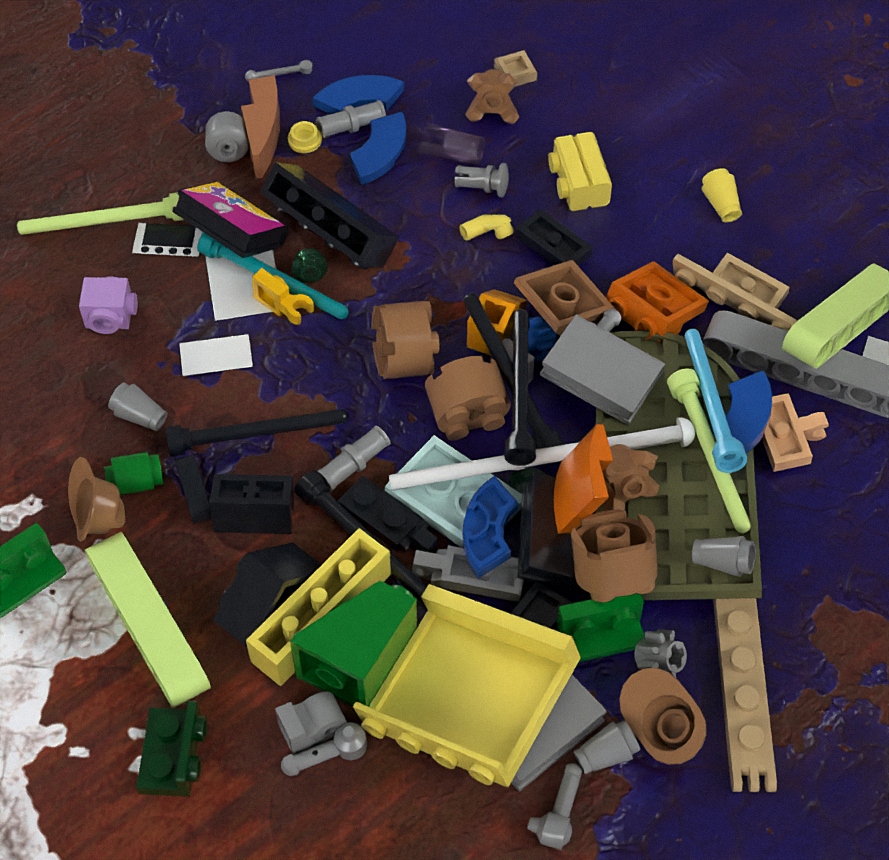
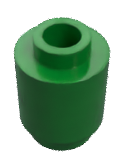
M148 452L112 457V465L104 467L106 481L118 487L120 496L154 490V486L163 484L158 454L148 455Z

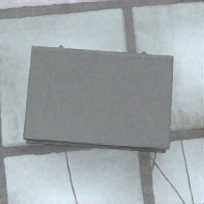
M576 314L542 362L544 368L540 372V376L629 425L661 377L665 363Z
M573 675L570 676L511 782L519 792L605 722L602 717L606 714L607 710Z

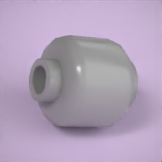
M228 111L219 112L213 115L207 122L205 146L207 152L214 159L230 163L238 161L247 153L249 140L244 119L241 115Z

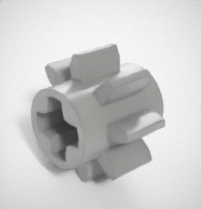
M658 629L657 632L646 631L645 638L641 639L636 645L635 661L639 669L658 668L669 672L676 678V673L680 672L685 666L687 659L686 648L683 642L674 641L675 631Z

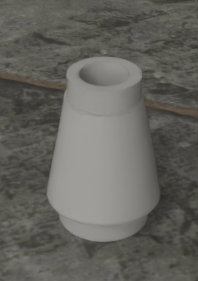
M121 383L113 392L108 403V408L114 411V416L154 431H158L162 427L168 415V412L163 410L135 384Z
M744 536L696 539L692 548V561L694 564H701L702 566L738 577L742 573L751 574L755 563L754 541H747Z
M623 720L617 724L613 721L581 745L579 749L573 751L579 766L583 769V773L586 775L591 771L594 772L633 760L632 755L639 752L640 747L629 725Z

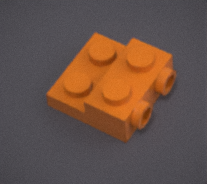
M655 261L613 281L606 296L608 301L621 314L622 321L632 326L635 331L650 330L648 337L644 340L651 339L656 333L662 337L667 332L679 335L683 324L703 313L709 300Z

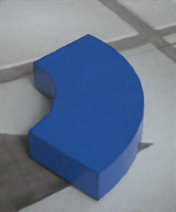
M361 75L345 78L330 84L313 97V106L333 114L343 111V107L352 105L355 108L380 100L387 111L403 93L404 82L380 75Z
M402 112L370 120L371 135L369 140L361 148L350 152V162L361 185L369 183L387 173L395 165L394 162L399 157L401 151H404L406 123Z
M764 370L730 383L728 388L732 403L731 409L726 414V419L732 437H735L743 444L746 454L761 440L771 417L772 392Z
M496 476L487 480L473 495L466 509L463 522L462 539L464 553L470 568L478 579L511 557V550L504 540V528L507 520L518 510V502Z

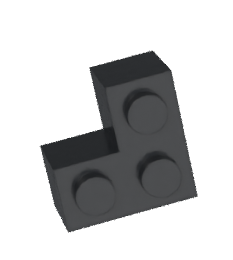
M293 542L247 553L241 558L236 567L238 573L233 583L220 597V608L213 620L247 647L246 639L322 564Z

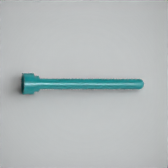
M204 232L200 236L197 250L211 259L214 257H224L254 274L263 268L271 275L281 277L288 285L289 292L293 295L304 294L309 296L313 300L314 306L338 319H345L348 316L349 310L345 305L252 256L240 257Z

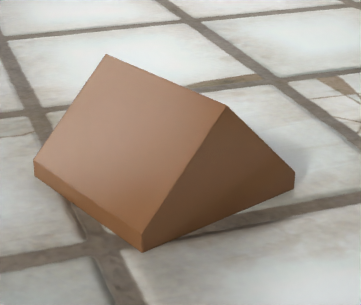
M573 260L516 277L514 281L517 288L559 336L562 335L576 314L597 325L603 318L605 311L615 309Z

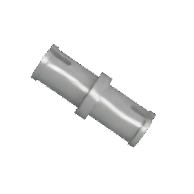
M380 100L355 108L350 105L343 107L341 112L316 117V127L321 132L322 138L344 131L353 133L357 132L359 127L370 125V120L385 117L386 112Z
M375 425L372 430L352 445L346 444L343 446L341 454L317 472L327 481V487L332 491L355 471H363L366 468V462L377 455L382 449L388 447L391 442L386 433L379 426Z

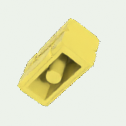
M592 132L577 134L575 137L572 135L557 137L554 140L553 152L549 153L548 159L551 172L558 173L559 176L557 178V190L560 199L566 198L571 211L584 210L589 206L592 208L607 206L610 203L612 183L595 135Z

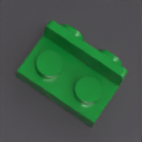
M37 522L0 546V618L67 573L65 566L53 553L46 533Z
M634 593L615 597L608 602H596L590 599L559 606L556 630L572 636L581 657L579 662L635 650L637 643L645 638L640 624L644 605L641 594Z

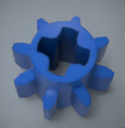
M542 316L528 317V353L534 356L535 362L546 358L549 353L548 349L553 348L556 343L555 331L547 322H543ZM513 332L510 337L511 341H513Z

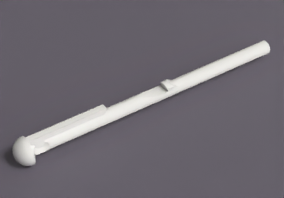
M679 417L676 420L675 426L607 437L610 447L616 444H623L632 450L680 442L682 447H686L695 438V428L688 419ZM580 442L536 449L535 461L525 466L512 465L502 455L389 475L391 490L559 462L563 461Z

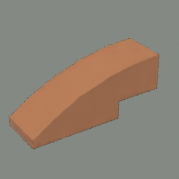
M275 75L250 79L249 87L252 104L241 106L256 179L263 178L275 153L280 133V108Z

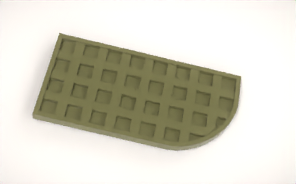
M650 330L609 332L645 353L648 352L649 355L665 363V368L629 425L596 407V424H604L607 437L675 426L676 420L679 417L686 418L691 422L684 403H680L678 399L672 397L667 385V379L674 372L687 368L695 370L685 337L667 332L663 337L656 333L651 339L644 340L648 337ZM704 346L726 416L731 409L732 403L728 392L729 384L740 380V378L725 360ZM700 388V395L698 396V399L706 415L710 427H712ZM696 432L694 440L686 447H682L680 442L634 449L648 451L658 456L654 470H650L648 475L660 485L656 496H639L625 502L626 518L638 520V514L649 518L655 527L658 575L655 580L654 590L641 594L642 599L762 598L753 449L746 454V465L740 470L730 473L751 523L750 530L746 533L737 532ZM604 503L596 510V513L604 511ZM744 536L747 541H754L755 563L751 574L742 573L738 577L702 566L701 564H694L692 561V548L696 539Z

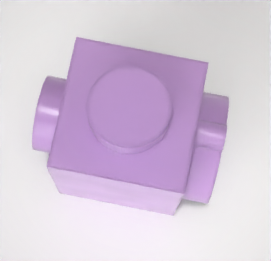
M84 277L79 308L85 328L101 334H111L118 329H129L131 315H136L138 300L137 294L131 293L128 278Z

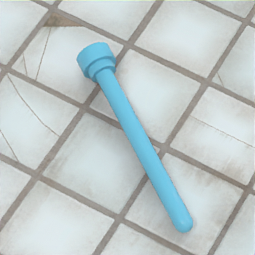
M692 328L686 331L685 340L695 372L700 381L701 392L716 437V443L712 450L716 468L721 472H735L746 465L747 455L743 444L731 435L700 334L696 329Z

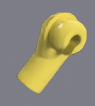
M481 215L461 224L460 232L463 238L468 241L494 229L496 238L503 239L512 235L514 228L510 224L512 220L507 215Z

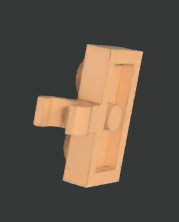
M789 393L772 397L771 417L761 438L774 472L811 464L813 455L807 440L818 441L826 438L824 428L829 427L824 412H817L798 418Z

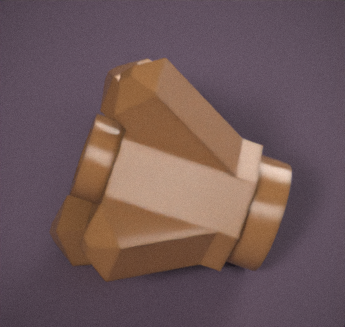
M490 69L484 73H475L467 80L473 91L477 92L465 114L471 122L474 123L480 120L485 113H499L503 121L509 124H513L520 117L508 95L518 83L513 76L496 69Z
M623 444L611 446L610 450L613 461L602 471L609 498L604 502V511H625V502L629 499L639 496H656L660 485L648 475V472L654 470L658 456L648 451L632 450Z

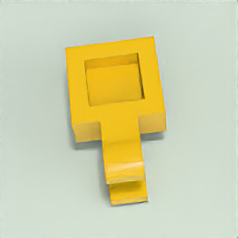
M263 268L252 276L253 298L279 317L285 314L291 323L299 325L301 323V314L296 309L303 308L309 313L314 311L313 300L304 294H289V287L281 277L271 275Z

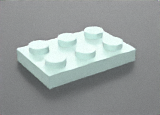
M433 435L398 473L472 460ZM489 473L391 490L389 481L385 486V491L421 516L435 530L463 548V522L468 504L477 490L494 475ZM498 479L518 502V510L507 520L506 527L521 510L522 494Z

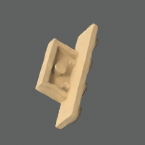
M726 253L713 273L680 254L674 257L673 274L675 277L692 288L694 286L705 292L707 297L719 305L726 304L737 310L739 315L787 331L798 321L778 310L789 294V286L735 256Z

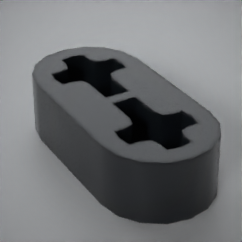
M194 454L175 459L193 525L212 520L210 506Z

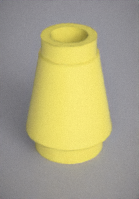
M725 168L707 173L702 179V192L723 222L735 221L742 215L734 175L729 174Z

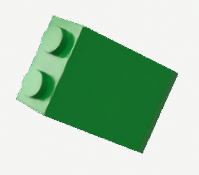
M378 581L302 629L290 641L296 678L322 692H332L335 699L352 708L356 702L369 707L417 629L416 598L402 586H390L382 581Z

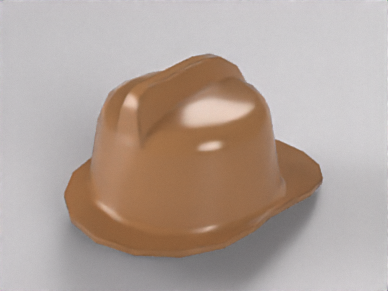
M79 457L76 459L69 477L68 499L71 514L77 528L78 540L83 541L88 534H106L112 528L123 527L125 524L124 504L120 499L118 487L113 483L95 477L86 458Z
M646 668L632 674L624 683L619 698L621 713L630 729L646 751L657 761L673 765L682 764L692 759L702 748L706 737V720L697 703L683 685L667 671L658 668Z

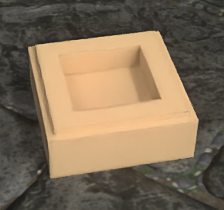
M524 50L494 59V68L496 70L510 74L518 81L515 87L537 80V71Z

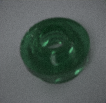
M315 249L301 250L296 254L292 262L294 277L304 283L321 280L328 270L326 258Z

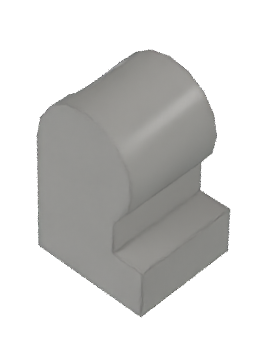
M332 692L315 694L294 706L289 702L275 708L279 728L292 755L326 742V740L333 738L336 730L341 725L347 723Z

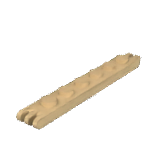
M756 598L713 599L732 792H742V776H747L749 792H759V776H764L766 792H776L777 779Z

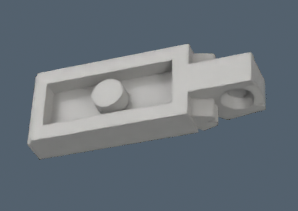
M448 545L447 549H438L437 554L416 550L412 571L417 577L431 580L432 585L515 602L520 601L523 579L517 578L518 558L510 557V559L478 579L467 562L464 548Z

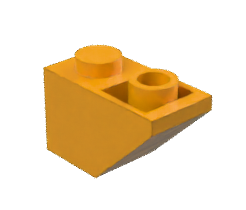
M496 289L481 293L479 300L500 340L510 339L513 332V314L517 309L525 310L528 300ZM470 315L467 321V348L491 355Z

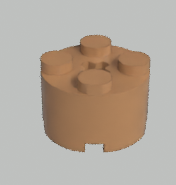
M429 301L374 306L371 324L372 330L377 331L376 342H372L378 373L380 376H383V379L423 376L434 373V358L432 354L439 353L440 345L437 331H431L430 329L432 311Z
M482 356L457 359L440 367L442 374L436 379H433L432 374L427 378L425 390L437 426L440 431L446 433L448 440L462 439L469 434V430L483 427L486 431H492L505 424L504 416L510 410L511 402L495 360L490 358V363H486Z
M609 510L591 514L581 520L582 527L577 531L575 527L573 528L571 538L575 579L582 589L590 592L592 600L608 602L618 596L634 593L646 594L654 590L658 566L655 527L649 518L638 514V520L626 518V511Z

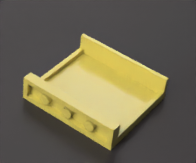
M429 584L421 596L428 611L369 707L356 702L353 708L362 720L361 727L372 736L383 739L386 735L395 739L402 748L411 753L418 754L421 750L432 755L436 762L446 768L454 769L458 766L468 770L474 779L483 784L491 785L493 782H496L508 788L581 657L572 636Z

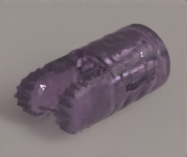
M431 123L426 124L425 132L433 137L445 139L444 145L420 142L418 152L447 160L461 161L475 167L479 165L485 147V138L483 136L466 134L462 131L458 132L455 129Z

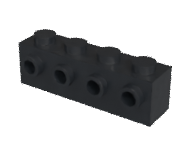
M275 162L260 191L262 195L274 203L273 206L293 216L298 220L300 226L318 234L324 239L325 244L343 252L349 257L350 262L360 268L384 267L400 238L298 165Z

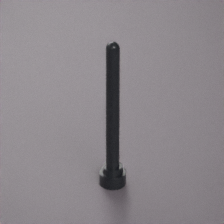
M468 293L464 297V304L513 394V362L478 296L474 293ZM528 392V425L533 432L532 438L536 441V449L565 445L559 432L553 431L551 426H546Z
M517 309L513 314L512 433L504 444L505 460L516 466L529 465L536 459V441L528 432V313L524 309Z
M344 409L193 431H190L189 427L181 428V425L167 426L166 435L170 457L185 455V451L192 450V446L345 424L349 420V413Z
M316 470L306 473L297 482L294 493L305 504L319 505L350 536L360 528L384 546L329 494L330 489L327 487V481ZM390 552L391 575L425 606L421 596L427 585Z

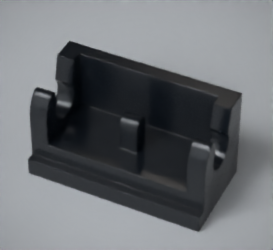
M214 474L209 502L213 532L292 534V511H294L293 476Z

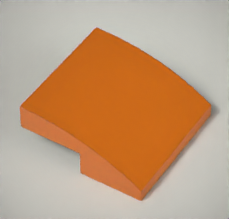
M596 424L559 466L554 488V512L558 534L571 533L574 527L577 529L581 525L582 519L594 513L609 498L602 471L613 461L604 424Z

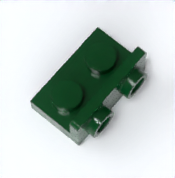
M188 701L187 710L150 707L136 785L138 794L190 797L192 782H199L201 774V756H196L198 742H205L207 734V716L201 715L197 701Z

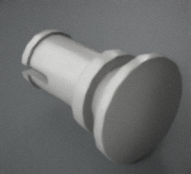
M501 163L499 169H495L494 165H488L486 168L465 167L462 165H457L455 173L459 174V176H465H455L456 187L485 189L486 193H492L493 190H497L498 197H504L509 181L506 163Z

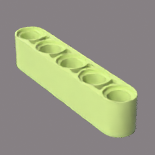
M875 263L868 266L799 319L786 334L782 350L815 369L819 368L889 311V271Z
M120 531L85 549V554L96 576L171 707L175 708L210 689L211 686L203 668L124 534Z

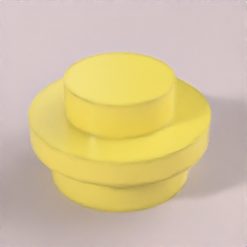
M308 121L294 124L288 134L290 148L298 153L313 152L319 148L322 142L321 132L313 123Z

